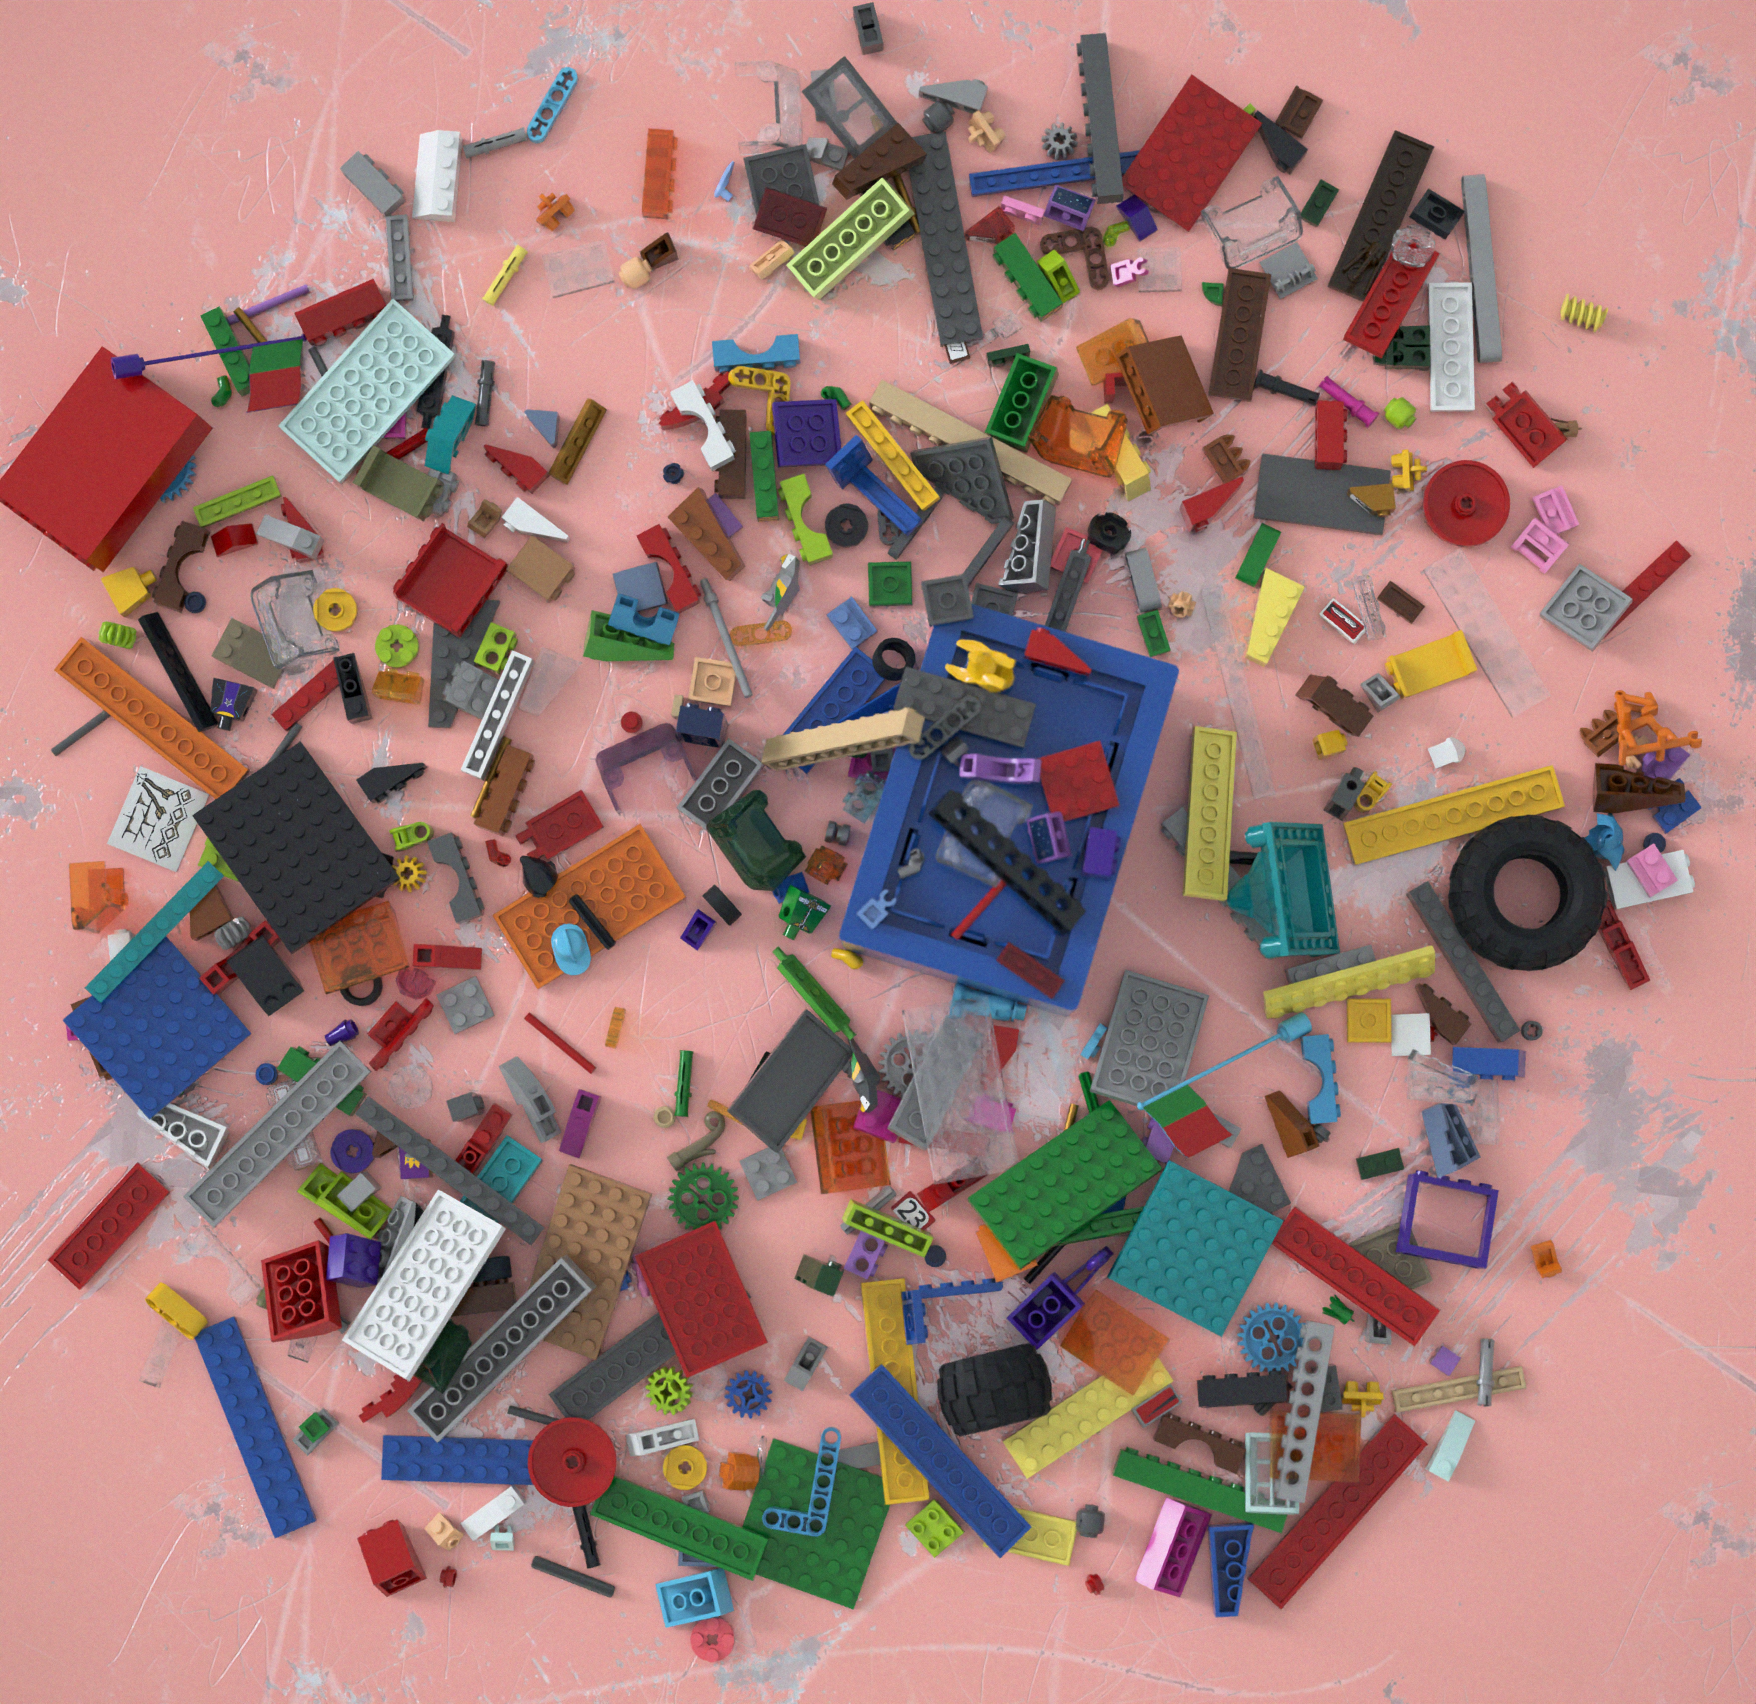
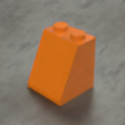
M986 1224L978 1226L979 1231L976 1234L996 1282L1038 1265L1036 1260L1019 1270Z

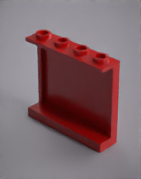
M441 523L439 527L434 528L432 531L431 539L428 543L421 546L416 560L409 563L404 577L397 580L393 587V593L397 600L458 638H461L506 574L508 566L502 559L496 560L446 529L445 524Z

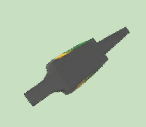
M853 1038L850 1041L847 1039L853 1055L852 1060L848 1061L842 1069L844 1073L848 1074L847 1077L852 1079L854 1088L860 1096L862 1106L860 1110L869 1113L878 1106L877 1085H879L880 1076L867 1054L861 1051Z

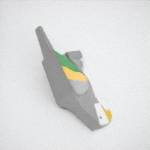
M785 554L779 559L782 562L781 570L774 578L770 590L761 596L766 604L774 608L764 627L766 631L771 628L780 614H784L800 590L798 585L800 561L791 554Z

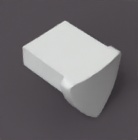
M1449 737L1445 742L1428 748L1435 769L1453 762H1460L1465 755L1466 747L1458 739Z

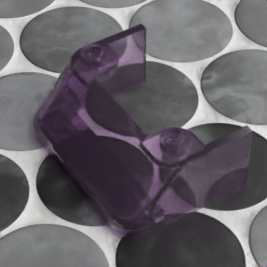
M669 723L660 724L606 748L597 754L595 760L597 768L618 814L623 812L613 789L621 786L624 781L621 767L655 751L661 750L664 758L670 762L684 759L694 781L698 779L673 725Z

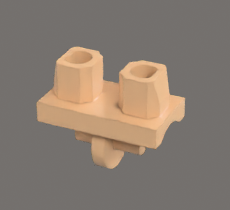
M978 110L968 121L971 126L968 130L972 134L968 141L970 143L977 142L980 147L984 145L990 154L1004 140L1006 134L1002 128H997L993 131L989 126L994 122V117L990 111L981 113Z

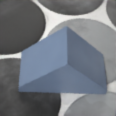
M527 409L524 412L526 417L554 449L557 446L560 417L558 412Z

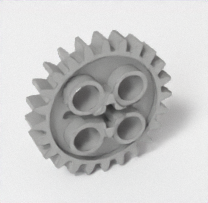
M906 1030L905 1037L898 1033L897 1041L891 1037L889 1040L892 1045L885 1044L883 1046L887 1052L879 1054L884 1060L878 1061V1064L883 1065L884 1068L879 1070L878 1073H885V1077L881 1081L889 1082L886 1089L893 1087V1095L901 1092L902 1099L909 1086L903 1081L904 1075L910 1074L913 1077L916 1072L914 1068H909L908 1065L911 1064V1061L904 1048L908 1049L911 1060L917 1062L919 1066L934 1036L927 1039L925 1031L919 1036L918 1030H914L913 1035L910 1034L909 1030ZM915 1045L922 1046L924 1050L922 1056L914 1054L913 1047ZM895 1055L903 1056L904 1064L902 1066L894 1063Z

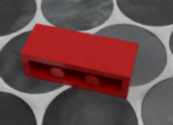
M1317 401L1315 407V469L1341 470L1343 463L1347 462V450H1344V442H1347V429H1344V422H1347V409H1344V401Z

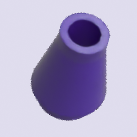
M352 1019L344 1020L326 1034L325 1039L330 1046H333L339 1041L345 1042L355 1039L359 1035V1030Z

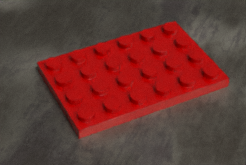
M1191 74L1123 175V187L1189 232L1262 123Z
M716 1221L635 1255V1259L686 1378L768 1343Z

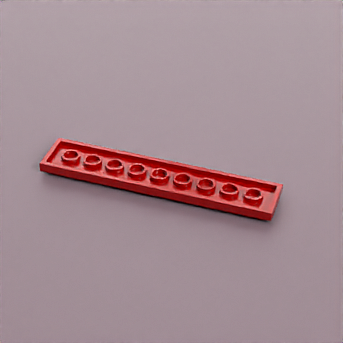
M1393 1414L1247 1579L1277 1607L1282 1609L1428 1444L1397 1415Z

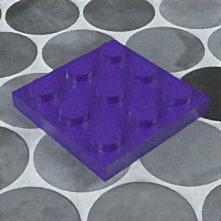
M836 399L772 403L778 467L825 465L841 450Z

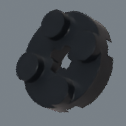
M845 503L835 507L828 513L825 520V529L828 538L834 544L847 548L859 545L866 537L868 521L866 515L858 506ZM846 520H849L850 525L853 526L848 531H844L843 527L840 526Z
M1106 512L1105 515L1100 516L1097 514L1092 518L1088 526L1087 539L1101 550L1107 551L1110 554H1118L1120 550H1123L1128 545L1131 538V529L1129 531L1126 520L1115 513ZM1108 530H1111V531H1112V535H1110V534H1108V533H1106V532H1107Z

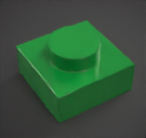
M317 1411L299 1426L312 1443H315L331 1428Z

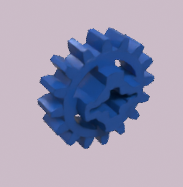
M744 1370L743 1376L737 1372V1379L729 1378L732 1385L725 1386L729 1393L725 1394L724 1398L730 1399L727 1406H734L733 1414L740 1411L741 1418L747 1413L751 1419L754 1412L760 1416L759 1410L761 1408L767 1410L765 1402L770 1403L772 1401L767 1397V1395L772 1394V1390L766 1389L770 1385L769 1381L762 1382L764 1375L756 1377L757 1373L755 1370L751 1375L748 1374L747 1370ZM747 1380V1383L743 1386H737L741 1381ZM756 1382L762 1387L763 1394L756 1391ZM751 1386V1392L754 1395L749 1396L748 1399L745 1400V1395L742 1393L747 1392ZM733 1394L740 1397V1406L735 1402ZM759 1402L757 1406L749 1408L750 1404Z

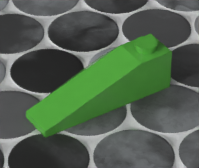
M591 611L584 642L583 657L600 661L673 660V642L670 645L660 644L646 637H639L624 630H617L608 625L610 614Z

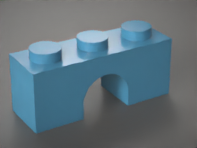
M620 593L617 594L608 622L609 626L617 630L633 633L639 637L652 639L660 644L670 645L680 613L659 607L655 616L650 618L643 617L636 608L638 599Z

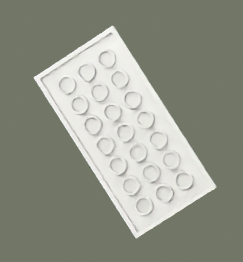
M437 1190L342 1341L410 1381L506 1228L444 1192Z

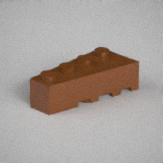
M698 487L668 518L724 579L731 581L745 567V564L716 515L704 490Z
M509 745L506 746L496 770L498 777H494L489 786L488 793L491 795L483 800L481 818L476 817L474 825L478 828L502 837L504 833L509 832L512 821H510L512 812L516 813L520 803L517 800L519 793H523L527 785V780H525L527 772L531 773L535 764L534 756L531 753Z

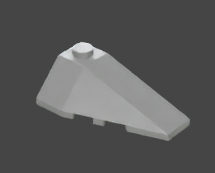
M400 1196L390 1212L388 1224L384 1230L380 1229L377 1233V1241L381 1242L377 1283H379L414 1228L416 1203L403 1196Z

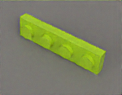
M272 475L193 507L200 527L205 528L280 498L282 495Z

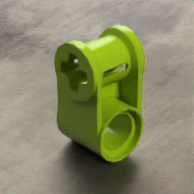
M416 822L389 830L390 834L393 835L396 845L394 848L395 852L426 843L434 835L433 828L424 822ZM425 826L427 834L425 837L419 838L417 834L418 829Z

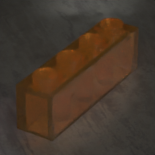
M648 128L642 199L643 218L669 219V213H673L674 201L670 200L671 192L675 191V179H672V171H676L677 158H673L674 150H678V137H675L674 130Z

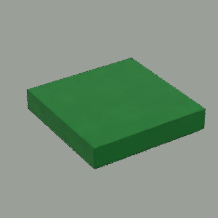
M911 561L868 563L869 606L912 605Z

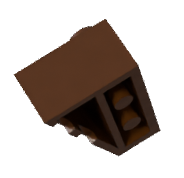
M1310 674L1295 696L1300 699H1307L1313 704V709L1322 711L1329 717L1330 721L1348 734L1359 737L1374 717L1368 712L1370 708L1360 701L1357 703L1352 699L1354 695L1344 688L1341 690L1336 686L1338 682L1332 677Z

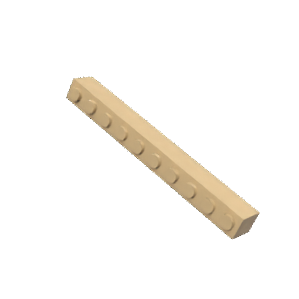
M882 379L869 401V406L872 407L871 410L880 416L885 414L891 417L890 420L899 426L904 424L910 427L909 430L918 436L923 434L929 437L928 440L938 446L940 444L947 445L991 437ZM992 437L1001 472L1005 477L1004 480L1014 486L1016 484L1023 486V490L1033 496L1035 494L1042 496L1045 501L1053 506L1054 504L1060 505L1071 485L1072 479Z
M903 708V710L889 711V713L875 714L871 717H860L857 720H846L843 723H832L829 726H818L815 729H804L801 732L777 735L766 740L761 763L776 771L918 743L925 717L916 713L915 709Z

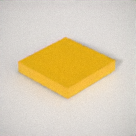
M1346 999L1347 1043L1392 1042L1391 999Z

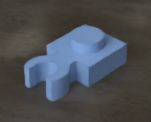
M887 889L881 892L878 902L871 898L856 913L872 930L888 915L884 909L893 906L897 901L896 898L891 902L884 900V896L889 892Z

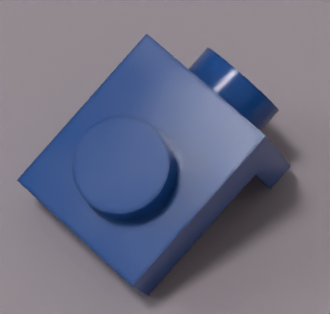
M802 872L781 878L771 884L773 895L779 904L783 903L790 885L809 893Z

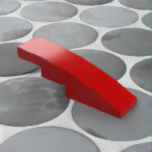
M1607 900V905L1601 918L1602 923L1598 931L1627 986L1632 990L1649 982L1650 978L1633 941H1630L1622 921L1618 919L1611 901Z

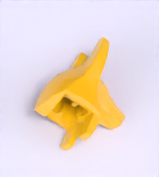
M957 641V646L970 652L968 655L969 661L967 669L947 664L945 669L951 675L966 684L979 685L992 693L1003 691L1012 686L1015 680L1013 668L1016 661L1009 658L1005 653L990 650L984 644L976 641Z

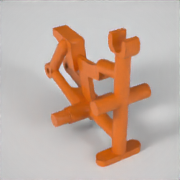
M1623 690L1615 692L1616 702L1614 703V709L1617 712L1618 718L1617 732L1619 733L1620 765L1626 764L1627 756L1656 751L1655 759L1662 762L1665 758V749L1690 745L1691 748H1700L1702 746V739H1698V731H1691L1687 737L1678 738L1668 727H1662L1653 717L1658 714V704L1651 692H1645V698L1626 694ZM1625 701H1627V702H1632V703H1637V704H1641V705H1645V706L1630 704V703H1626ZM1631 711L1642 713L1639 718L1631 721ZM1648 725L1658 736L1657 742L1638 745L1632 732Z

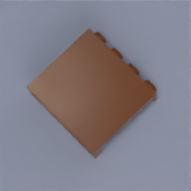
M1182 335L1128 346L1115 355L1147 435L1153 434L1161 428L1197 420L1200 423L1214 414Z

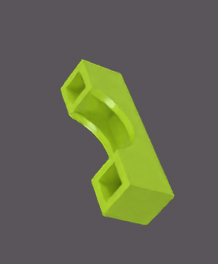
M805 474L781 481V488L777 490L781 501L786 500L788 508L785 509L788 521L793 520L795 528L792 529L795 541L800 540L802 549H799L803 562L807 561L810 566L833 558L826 534L811 531L802 520L803 507L812 498Z

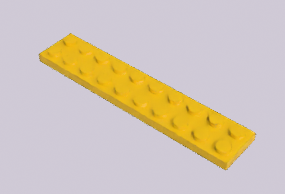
M1550 765L1345 822L1343 827L1354 865L1477 832L1498 820L1511 816L1538 815L1563 808L1565 804L1554 767Z
M905 1278L860 1283L870 1374L882 1364L919 1404L912 1345H906L901 1298V1292L906 1291ZM876 1425L885 1505L930 1500L926 1478Z

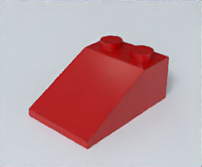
M1243 476L1182 501L1179 510L1189 532L1195 530V533H1199L1207 529L1211 521L1241 488L1244 482Z

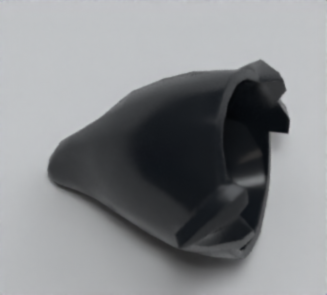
M521 856L520 862L523 867V884L533 897H546V893L557 882L558 873L555 864L552 861L546 862L530 856Z

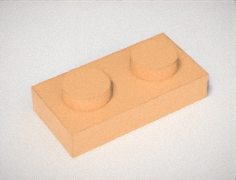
M781 239L749 265V267L762 280L771 275L782 263L787 262L795 252L791 246Z

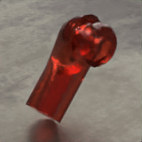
M496 839L485 842L488 857L492 863L500 867H506L510 864L511 856L498 850Z

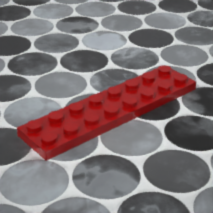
M1294 1206L1284 1220L1272 1242L1273 1246L1414 1347L1440 1312V1309L1296 1206Z

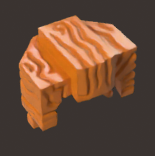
M728 1452L727 1463L720 1462L721 1466L719 1467V1477L723 1478L722 1488L738 1491L754 1490L759 1480L760 1465L758 1457L750 1456L746 1453Z

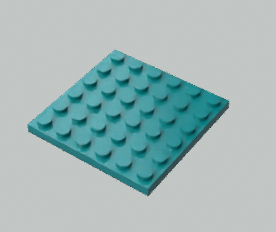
M1169 1160L1107 1277L1222 1337L1284 1220Z

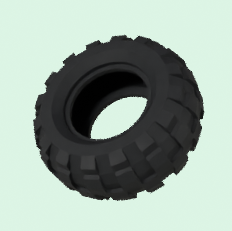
M1539 815L1511 816L1483 828L1474 837L1469 839L1461 849L1449 877V909L1453 913L1455 926L1460 935L1471 945L1472 950L1483 959L1486 958L1497 964V966L1510 970H1544L1560 965L1575 957L1586 947L1590 939L1596 935L1602 923L1601 918L1604 908L1607 905V891H1605L1604 877L1606 876L1601 862H1598L1592 851V846L1584 837H1580L1572 831L1570 826L1558 820H1550ZM1521 858L1538 861L1554 874L1560 890L1558 909L1551 920L1540 928L1528 929L1516 926L1501 914L1496 905L1494 883L1499 871L1508 861Z

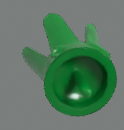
M1334 1295L1335 1298L1330 1297L1332 1302L1329 1305L1330 1308H1322L1325 1311L1322 1312L1323 1314L1338 1319L1343 1325L1349 1320L1355 1322L1351 1318L1354 1311L1346 1307L1336 1295Z

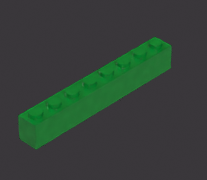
M1126 1447L1125 1450L1120 1449L1112 1472L1113 1476L1282 1533L1288 1514L1245 1512V1491H1243V1486L1232 1482L1230 1486L1222 1484L1223 1479L1210 1475L1209 1479L1202 1477V1472L1189 1468L1188 1472L1181 1470V1465L1168 1461L1167 1464L1159 1462V1457L1150 1454L1143 1457L1138 1455V1450ZM1258 1491V1504L1270 1505V1500L1264 1498L1265 1494ZM1250 1494L1251 1505H1255L1256 1496ZM1274 1497V1505H1285V1500Z

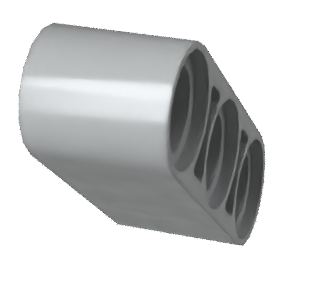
M1147 548L1126 552L1125 558L1140 613L1162 608Z

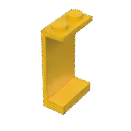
M1462 630L1401 654L1391 655L1386 659L1387 663H1385L1388 675H1392L1395 682L1392 684L1393 689L1400 695L1401 700L1477 671Z

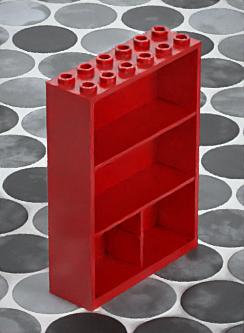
M103 346L0 479V502L91 570L95 571L97 568L101 572L107 569L213 429L197 413L144 375L115 379L111 368V358L117 356Z

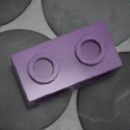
M860 1231L843 1269L867 1280L869 1275L874 1277L879 1266L875 1262L878 1256L883 1257L888 1245L885 1244L884 1240ZM873 1238L877 1241L878 1247L876 1250L869 1251L866 1249L865 1242L867 1239ZM863 1258L868 1261L869 1266L867 1270L860 1271L856 1268V1261Z

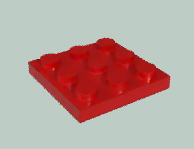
M1100 741L1038 758L1041 760L1040 780L1050 813L1061 812L1063 822L1120 806Z

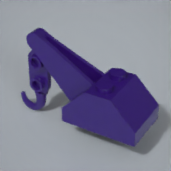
M1105 1246L1064 1280L1054 1271L1007 1319L1038 1350L1085 1305L1077 1294L1114 1253ZM1086 1268L1089 1272L1092 1271L1075 1291L1067 1285Z

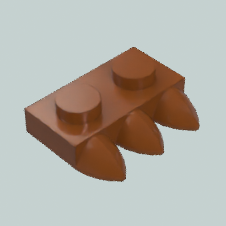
M1229 434L1217 438L1202 448L1224 484L1243 475L1251 462L1247 459L1236 461L1240 457L1243 448H1229L1235 438L1234 435Z
M1604 710L1603 715L1606 722L1600 719H1592L1594 731L1588 728H1580V735L1584 744L1597 757L1618 743L1617 713L1614 711Z

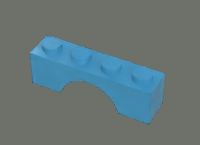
M798 334L776 336L773 345L761 354L743 352L738 348L733 339L712 341L714 369L722 374H725L727 371L730 372L738 366L762 367L764 370L775 369V366L783 365L784 368H794L796 364H800Z
M1329 1034L1300 1037L1302 1059L1312 1062L1319 1069L1322 1076V1086L1318 1095L1307 1102L1309 1123L1338 1122L1337 1117L1341 1116L1340 1105L1336 1104L1335 1095H1338V1084L1333 1081V1074L1336 1073L1335 1060L1331 1061V1052H1334L1333 1039H1329Z

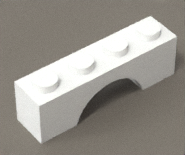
M692 380L671 391V397L681 415L696 416L707 425L708 437L705 444L701 447V452L711 471L735 460L733 453L736 450L730 440L726 442L723 436L726 432L721 422H715L713 415L716 413L710 403L706 404L702 398L705 396L701 385H695Z

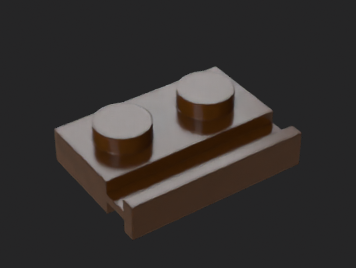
M1296 85L1275 124L1302 139L1322 105L1323 99L1300 89Z

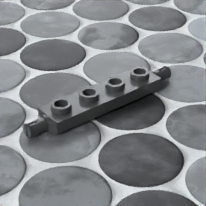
M1082 538L1079 549L1071 550L1045 626L1066 632L1092 558L1087 554L1090 540H1087L1085 547H1083L1086 539Z

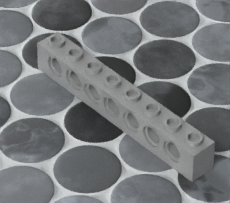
M1306 1320V1325L1302 1324L1300 1338H1303L1302 1347L1298 1346L1296 1353L1299 1365L1298 1369L1294 1368L1292 1381L1296 1383L1294 1391H1290L1288 1401L1289 1404H1292L1291 1412L1286 1413L1285 1426H1288L1287 1435L1283 1434L1281 1448H1284L1283 1457H1279L1277 1464L1280 1476L1279 1479H1275L1273 1492H1276V1497L1279 1499L1305 1503L1334 1325ZM1314 1338L1320 1341V1347L1316 1351H1312L1309 1348V1342ZM1311 1360L1315 1361L1316 1370L1308 1373L1305 1370L1306 1363ZM1304 1383H1311L1313 1386L1312 1392L1308 1395H1304L1301 1391ZM1301 1405H1307L1309 1408V1413L1305 1417L1298 1415L1297 1410ZM1297 1427L1305 1429V1435L1301 1439L1294 1437V1430ZM1294 1449L1301 1451V1458L1297 1461L1290 1459V1453ZM1290 1471H1295L1298 1475L1294 1483H1288L1286 1480V1475Z

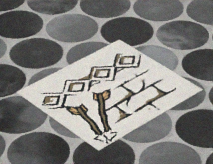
M140 766L107 844L176 872L197 825L192 815L204 808L209 794Z

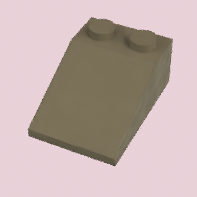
M231 618L211 656L247 676L274 688L293 650Z

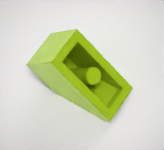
M1055 250L1036 261L1040 270L1063 303L1080 293L1065 259Z

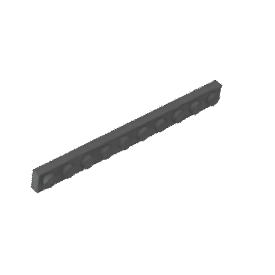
M369 1096L355 1113L528 1244L532 1245L545 1228Z

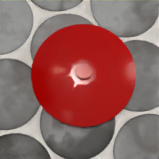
M1472 460L1456 461L1439 469L1428 482L1422 500L1423 514L1429 528L1441 540L1454 546L1474 547L1491 540L1503 528L1510 511V495L1504 480L1488 465Z
M580 1417L561 1418L548 1424L537 1434L528 1454V1471L537 1491L550 1502L565 1507L583 1506L598 1499L612 1483L617 1467L616 1450L610 1436L598 1424Z

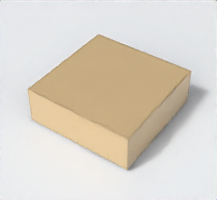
M674 695L671 715L675 719H678L680 706H683V695Z

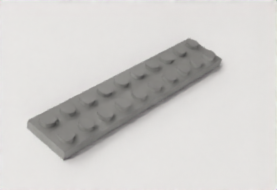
M339 1041L183 1197L215 1228L372 1071L342 1041Z

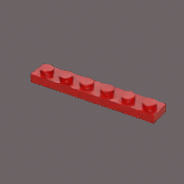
M1677 540L1622 591L1631 597L1633 602L1607 635L1691 557L1689 552Z

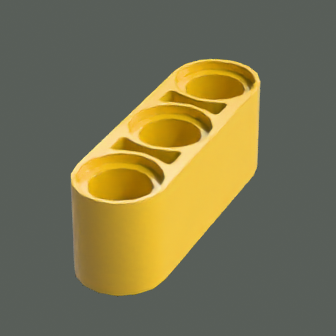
M162 1282L145 1298L146 1303L155 1312L191 1340L208 1324L207 1319L199 1311Z

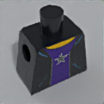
M214 678L210 711L212 714L220 716L217 728L230 731L233 719L243 722L256 696L257 689Z

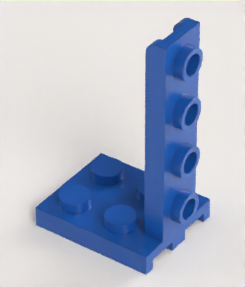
M855 435L825 464L828 471L842 490L851 483L908 536L923 522L922 519L867 468L873 459L862 439Z
M995 1278L982 1279V1284L975 1285L974 1280L961 1281V1286H953V1282L940 1283V1288H932V1284L919 1285V1290L901 1292L906 1345L926 1343V1338H928V1329L924 1325L923 1316L926 1315L925 1304L922 1303V1299L1001 1291L1003 1289V1282H995Z

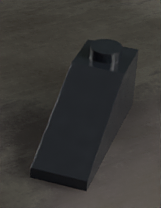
M1257 110L1254 118L1262 123L1258 131L1273 162L1276 163V168L1283 173L1291 174L1306 156L1308 149Z

